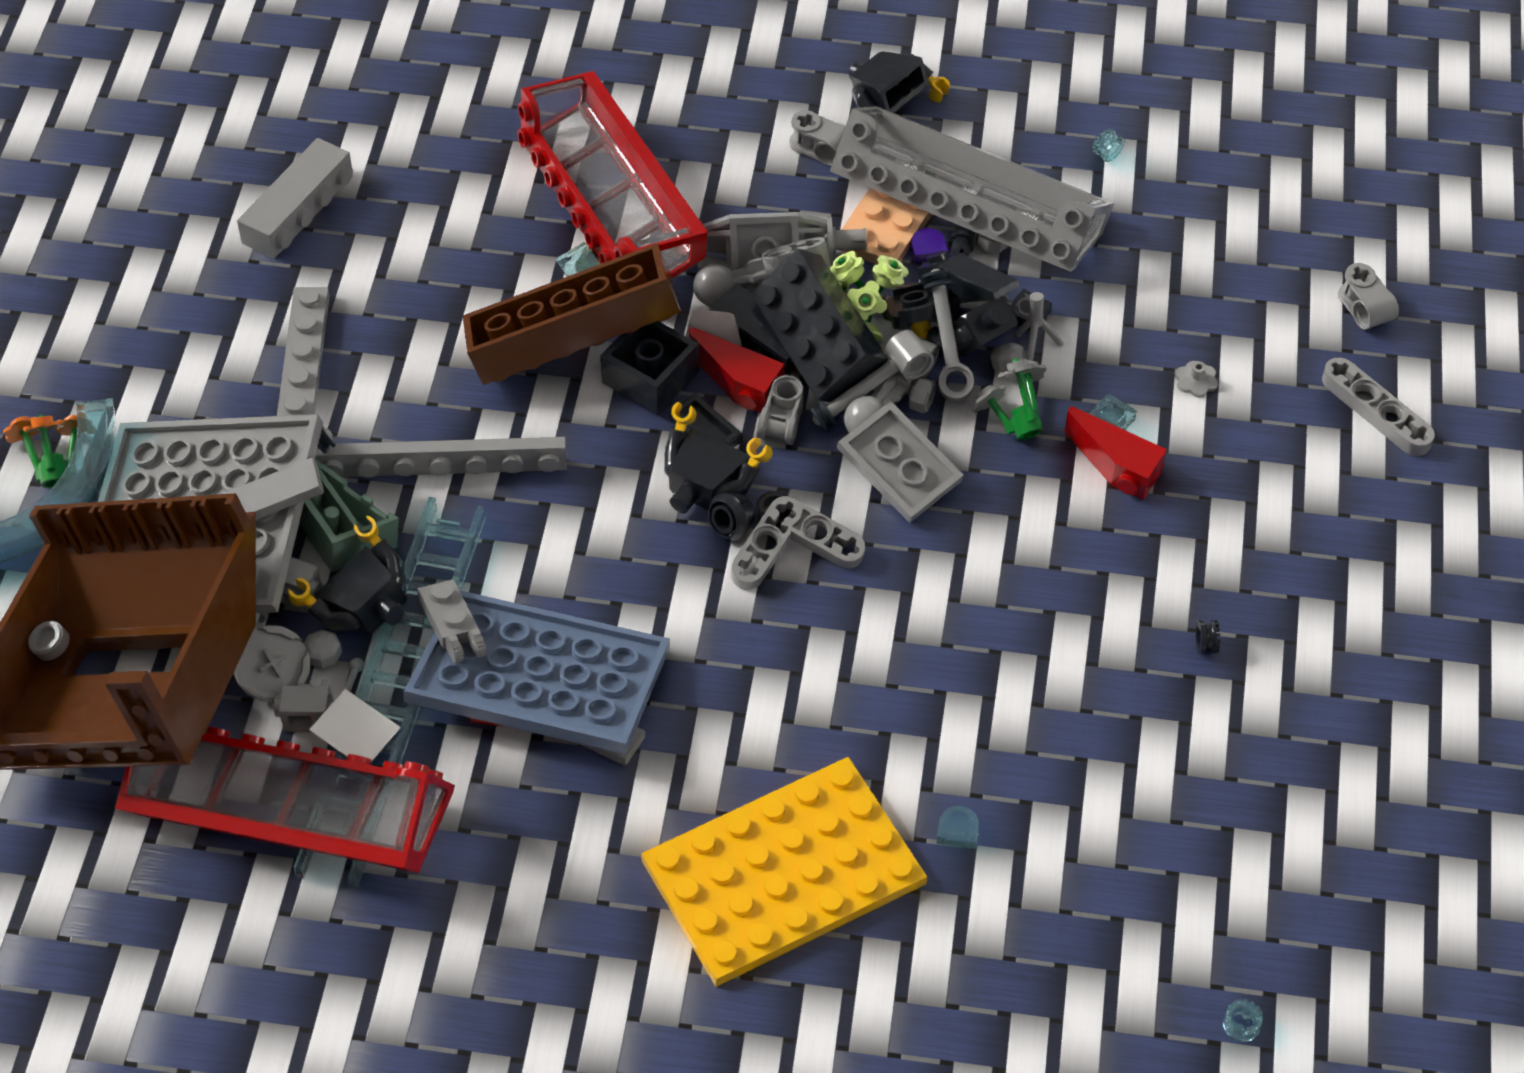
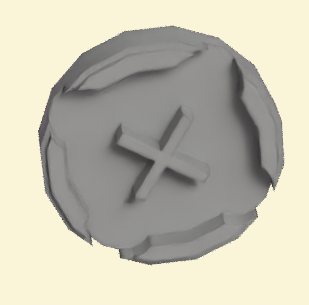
M267 625L253 630L234 671L237 683L247 695L260 701L274 702L275 695L281 694L282 686H295L305 683L310 673V656L300 637L295 632L282 626Z

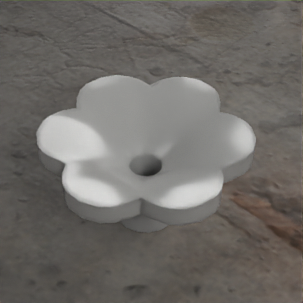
M1190 361L1186 366L1179 367L1176 370L1177 388L1184 393L1190 392L1195 397H1204L1207 391L1211 392L1217 389L1216 371L1213 367L1205 365L1203 362Z

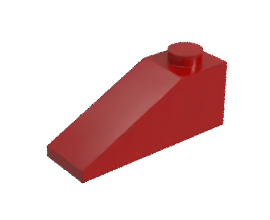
M691 327L688 331V338L699 343V365L734 403L741 405L745 409L761 413L766 405L774 380L784 376V363Z
M1070 406L1067 412L1064 433L1111 486L1118 488L1125 494L1144 500L1163 472L1167 449L1076 407Z

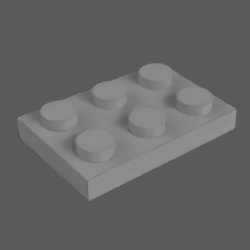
M889 401L837 444V449L909 523L957 486L964 476L892 401Z

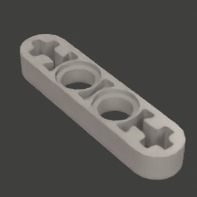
M1339 357L1330 359L1326 363L1322 382L1329 391L1405 453L1412 456H1423L1430 451L1435 433L1428 423L1351 361ZM1365 391L1370 393L1374 399L1368 401L1361 400L1356 396V393ZM1391 412L1396 414L1400 420L1390 422L1385 420L1381 414Z

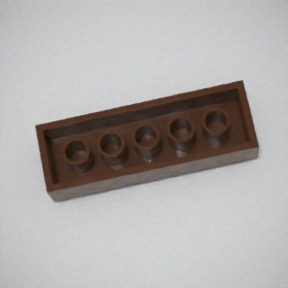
M656 243L463 315L467 354L484 386L492 382H501L509 376L524 370L536 369L541 364L551 360L568 357L586 347L601 345L606 340L621 334L633 333L640 327L668 320L673 315L681 312L672 276L660 247Z

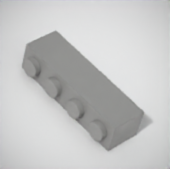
M316 138L237 220L242 244L275 259L283 249L289 247L294 237L311 223L313 217L331 202L333 196L350 182L353 176L350 152L320 138Z

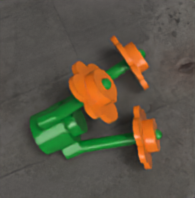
M43 414L31 418L28 416L18 417L10 423V426L3 430L8 443H15L20 440L24 442L35 469L36 482H41V486L48 489L61 488L70 484V477L77 475L75 459L78 438L94 436L97 432V429L93 427V423L87 421L82 416L70 415L64 418V420L53 422V416H44ZM57 428V433L70 436L67 460L63 459V454L52 453L48 430ZM38 433L41 435L44 451L41 462L31 440L33 435Z

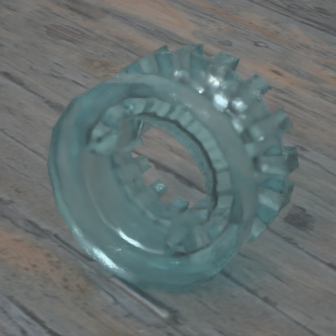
M1109 128L1101 132V137L1097 136L1099 140H1095V144L1092 145L1093 152L1100 155L1101 159L1105 162L1115 159L1125 145L1124 138L1119 135L1117 136L1116 132Z
M1239 999L1237 1002H1232L1227 1008L1223 1021L1224 1030L1228 1036L1240 1042L1254 1039L1259 1034L1263 1022V1013L1259 1010L1260 1007L1258 1005L1255 1006L1253 1001L1250 1003L1246 999L1244 1001ZM1241 1014L1244 1019L1251 1018L1254 1025L1251 1028L1247 1027L1245 1029L1242 1024L1233 1022V1016Z

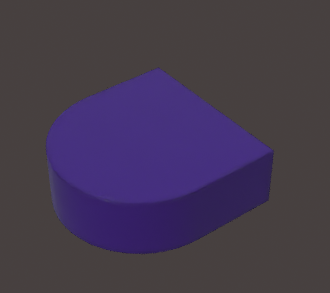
M925 228L913 235L911 250L914 263L927 262L929 255L945 250L948 255L945 237L938 230Z

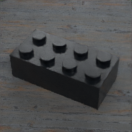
M797 248L751 293V296L817 400L833 401L889 360L819 254Z

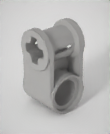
M809 110L796 112L791 121L794 133L790 137V147L797 153L816 159L827 166H832L846 126L819 116Z
M1354 263L1348 266L1345 272L1346 282L1340 287L1338 297L1354 317L1357 325L1361 329L1366 330L1396 319L1399 314L1397 300L1378 278L1375 271L1363 263Z
M785 375L774 380L766 405L763 407L759 417L757 438L764 439L765 436L785 440L786 444L793 445L799 420L803 412V385L798 378Z

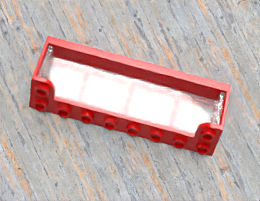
M594 71L521 88V103H518V113L521 119V128L517 131L519 143L522 148L528 150L533 165L536 168H540L547 186L553 188L557 194L559 204L562 208L567 209L571 215L574 227L581 230L585 236L588 248L595 251L599 257L600 264L658 243L673 279L706 258L708 231Z
M209 726L205 735H201L202 741H199V747H196V753H193L190 765L126 766L115 806L117 810L142 817L414 873L420 872L455 788L454 784L442 779L444 773L431 770L427 765L406 761L405 765L384 761L383 767L370 765V758L348 754L347 760L335 758L336 752L313 747L311 753L299 751L300 745L282 740H277L276 746L264 744L265 738L242 733L241 740L229 738L230 731Z

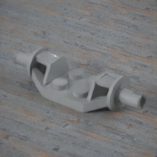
M800 212L729 214L703 224L708 231L706 252L726 254L727 261L706 256L705 259L698 262V269L715 263L724 265L730 270L746 267L750 260L761 258L762 254L770 249L815 237L825 238L830 261L833 264V254H836V250H867L866 228L836 230V227H832V217H827V220ZM663 235V241L669 239L667 235ZM676 247L663 251L664 257L681 256Z

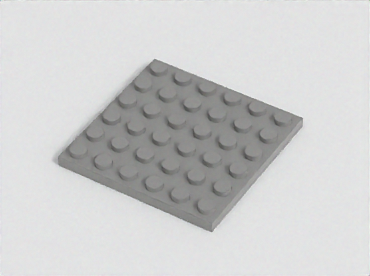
M318 414L120 423L98 502L223 494L307 459H315L323 421ZM304 501L256 520V613L278 612Z

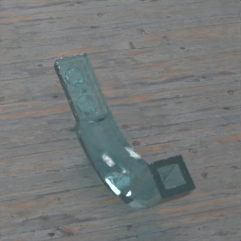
M113 398L76 403L78 418L77 438L70 461L57 483L43 498L22 513L0 522V563L24 556L44 546L42 538L29 517L34 506L89 503L94 500L103 484L115 443L116 421Z

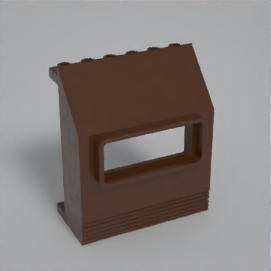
M236 493L34 506L29 517L42 538L44 546L0 622V770L190 765V759H193V753H196V747H199V741H202L201 735H205L256 626V512H245ZM56 621L69 633L68 647L56 659L49 661L41 660L28 646L30 634L41 623ZM181 648L170 672L125 671L99 675H75L82 659L89 652Z

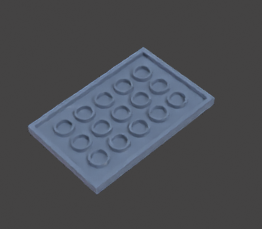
M459 590L479 628L481 636H483L486 656L477 658L469 643L466 642L461 644L464 652V661L454 664L446 648H442L434 632L403 691L404 702L617 753H627L669 652L670 638Z

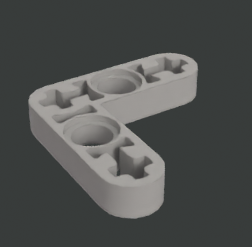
M781 496L771 503L734 558L731 578L734 584L741 589L751 590L758 587L790 539L839 567L852 569L857 567L863 560L865 542L857 533L795 498ZM787 509L791 510V517L784 519L779 530L776 527L779 513H784ZM812 525H819L826 530L827 535L821 540H814L808 536L806 530ZM763 535H769L776 540L777 546L771 550H763L758 547L756 541ZM833 535H836V543L833 542L832 548H829L828 546L832 541ZM849 544L855 547L854 553L850 552L847 556L842 554L843 548H847ZM753 556H755L758 560L755 563L754 574L749 573L746 577L742 576V568H748Z

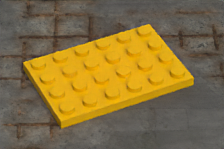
M849 757L641 853L642 863L715 987L902 897L927 883V875Z

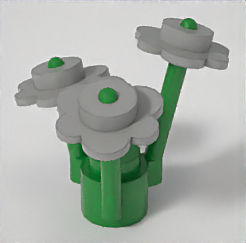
M1015 358L1012 363L1006 364L1008 371L999 373L998 377L1007 376L1008 381L1018 382L1024 405L1012 410L1011 414L1013 417L1009 419L997 403L1005 395L1004 391L1007 387L1005 385L1000 387L989 385L977 394L976 404L972 407V411L976 413L991 407L1003 423L1007 435L1015 433L1018 440H1026L1044 431L1038 412L1033 381L1044 378L1046 366L1039 365L1036 361Z

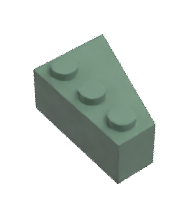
M314 459L318 466L324 493L304 501L299 526L330 571L334 572L342 569L365 546L369 549L373 547L370 543L362 542L354 530V525L358 527L361 533H368L372 530V526L366 519V516H370L375 520L379 529L378 536L381 540L386 539L393 549L397 548L399 518L391 512L386 515L373 505V499L366 494L358 495L347 487L348 482L317 459Z

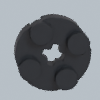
M918 282L898 287L892 290L893 297L887 301L885 295L882 297V300L887 302V309L882 313V316L885 320L891 322L893 329H906L913 323L922 321L938 322L932 290H925L924 285L927 283ZM946 287L947 296H948V302H949V307H950L951 302H950V297H949V291H948V288Z

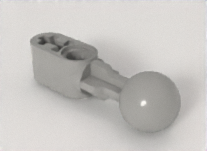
M815 237L770 249L764 252L761 258L750 260L746 267L730 270L721 264H708L702 267L695 275L693 281L694 293L701 303L710 306L737 283L744 288L752 287L756 289L797 248L821 255L830 268L832 264L825 238Z
M918 337L934 357L932 367L927 373L919 377L926 378L938 359L940 348L936 344ZM898 371L874 388V393L871 396H862L853 400L846 408L844 415L847 431L849 433L889 401L893 403L899 402L905 394L909 396L910 390L917 379L908 380Z

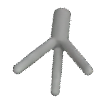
M1039 292L1030 294L1029 318L1015 331V336L1020 337L1030 328L1026 359L1032 361L1038 327H1042L1058 346L1064 344V341L1043 318L1044 295Z

